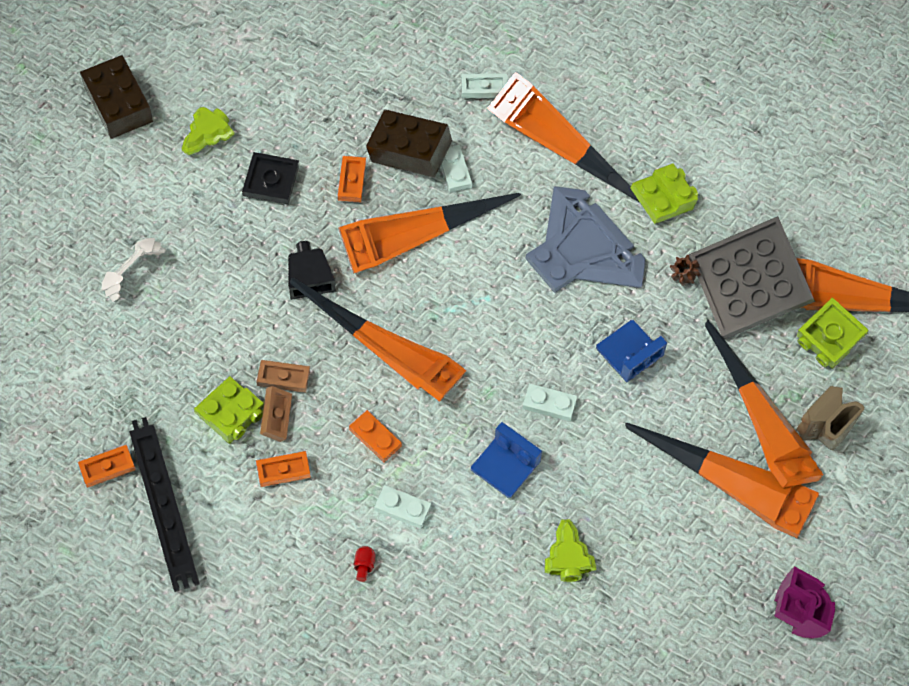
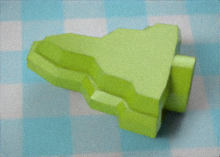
M199 107L193 114L194 120L189 125L191 132L185 137L181 149L185 154L191 155L201 151L206 145H215L221 140L227 141L235 134L228 125L229 118L218 108L210 111L205 107Z
M561 519L556 531V542L550 546V556L545 559L544 573L560 575V579L563 582H576L582 579V574L597 569L594 556L588 553L587 545L579 540L578 530L571 519Z

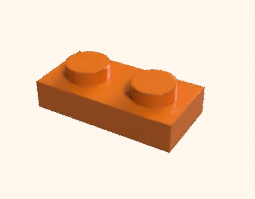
M342 157L338 201L361 203L366 157Z
M368 410L349 425V430L383 463L402 447V442Z
M127 445L78 462L87 488L136 470Z
M306 451L256 460L260 487L311 478Z

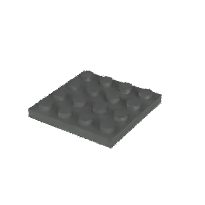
M778 216L689 254L691 261L697 260L699 263V267L696 269L699 270L701 276H698V279L723 339L732 337L815 302Z

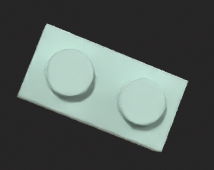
M461 74L462 98H496L507 84V74Z
M460 144L449 147L441 164L449 193L472 188V181Z
M529 383L523 409L571 422L577 396Z
M385 485L374 506V511L422 529L431 509V503Z

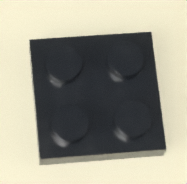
M253 152L242 195L244 197L289 205L300 165L299 160Z

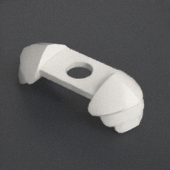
M145 238L135 243V252L115 272L106 273L102 281V291H105L106 297L109 296L112 302L120 298L119 291L121 290L120 283L123 280L121 274L139 256L165 253L166 249L161 246V243L155 241V238Z

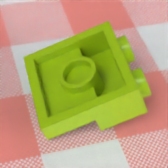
M674 163L654 170L652 176L633 182L630 187L654 224L693 210L698 200L697 189L694 186L688 185L685 180V172L681 168L677 169Z
M832 297L798 330L797 337L799 339L797 342L804 350L808 351L811 349L817 354L815 358L823 367L829 365L833 369L868 334L869 330Z
M229 376L194 408V412L230 444L233 440L240 439L245 434L247 427L252 423H257L262 418L264 403L247 387L244 389Z

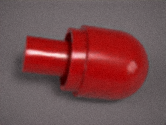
M362 546L355 553L353 565L357 571L356 580L360 582H365L367 574L374 568L376 554L369 546Z

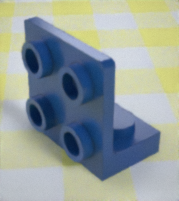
M630 320L598 343L596 349L627 383L664 356L667 342L662 336L653 341L634 320Z
M501 422L495 429V439L473 463L471 471L507 498H511L541 462L542 450Z

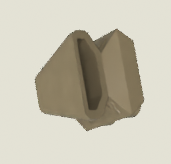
M830 386L801 418L802 422L796 431L799 432L802 440L817 439L828 449L834 450L846 438L864 411V405L857 401L842 404L843 388Z

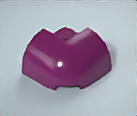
M794 566L786 575L776 593L774 601L777 602L774 617L793 626L792 634L804 638H820L831 632L835 614V602H831L828 593L823 588L825 586L823 582Z

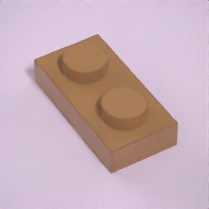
M261 360L256 381L257 386L267 388L274 386L282 390L306 393L310 366Z
M274 386L266 388L261 435L279 442L287 439L292 393Z

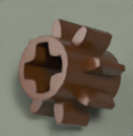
M686 255L685 258L676 257L677 261L674 265H670L671 270L675 272L671 275L674 281L679 280L682 286L685 283L695 284L696 276H701L699 270L696 269L699 267L698 261L693 260L691 262L689 255Z

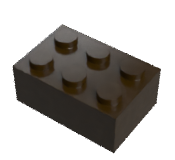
M123 55L80 71L84 88L110 139L153 122L150 106Z
M384 109L366 148L373 163L435 178L452 143V137L448 124Z

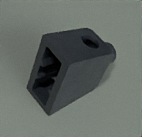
M309 241L298 242L296 244L297 252L288 255L290 299L306 297L290 283L291 278L299 280L320 294L336 292L335 279L323 250L320 248L312 250Z

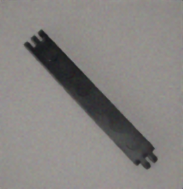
M143 417L144 427L139 428L137 419L133 420L134 430L129 431L172 586L174 592H178L180 587L177 581L182 580L184 589L190 588L187 578L192 577V582L195 586L200 585L155 426L154 424L149 425L147 417Z

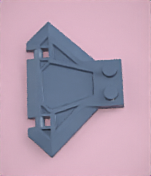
M554 186L546 241L527 253L525 257L551 290L555 293L575 279L642 288L645 257L641 253L634 256L630 252L634 245L597 203L589 205L586 202L590 195L585 190ZM579 207L581 211L578 212L575 208ZM620 257L624 258V263L619 259Z

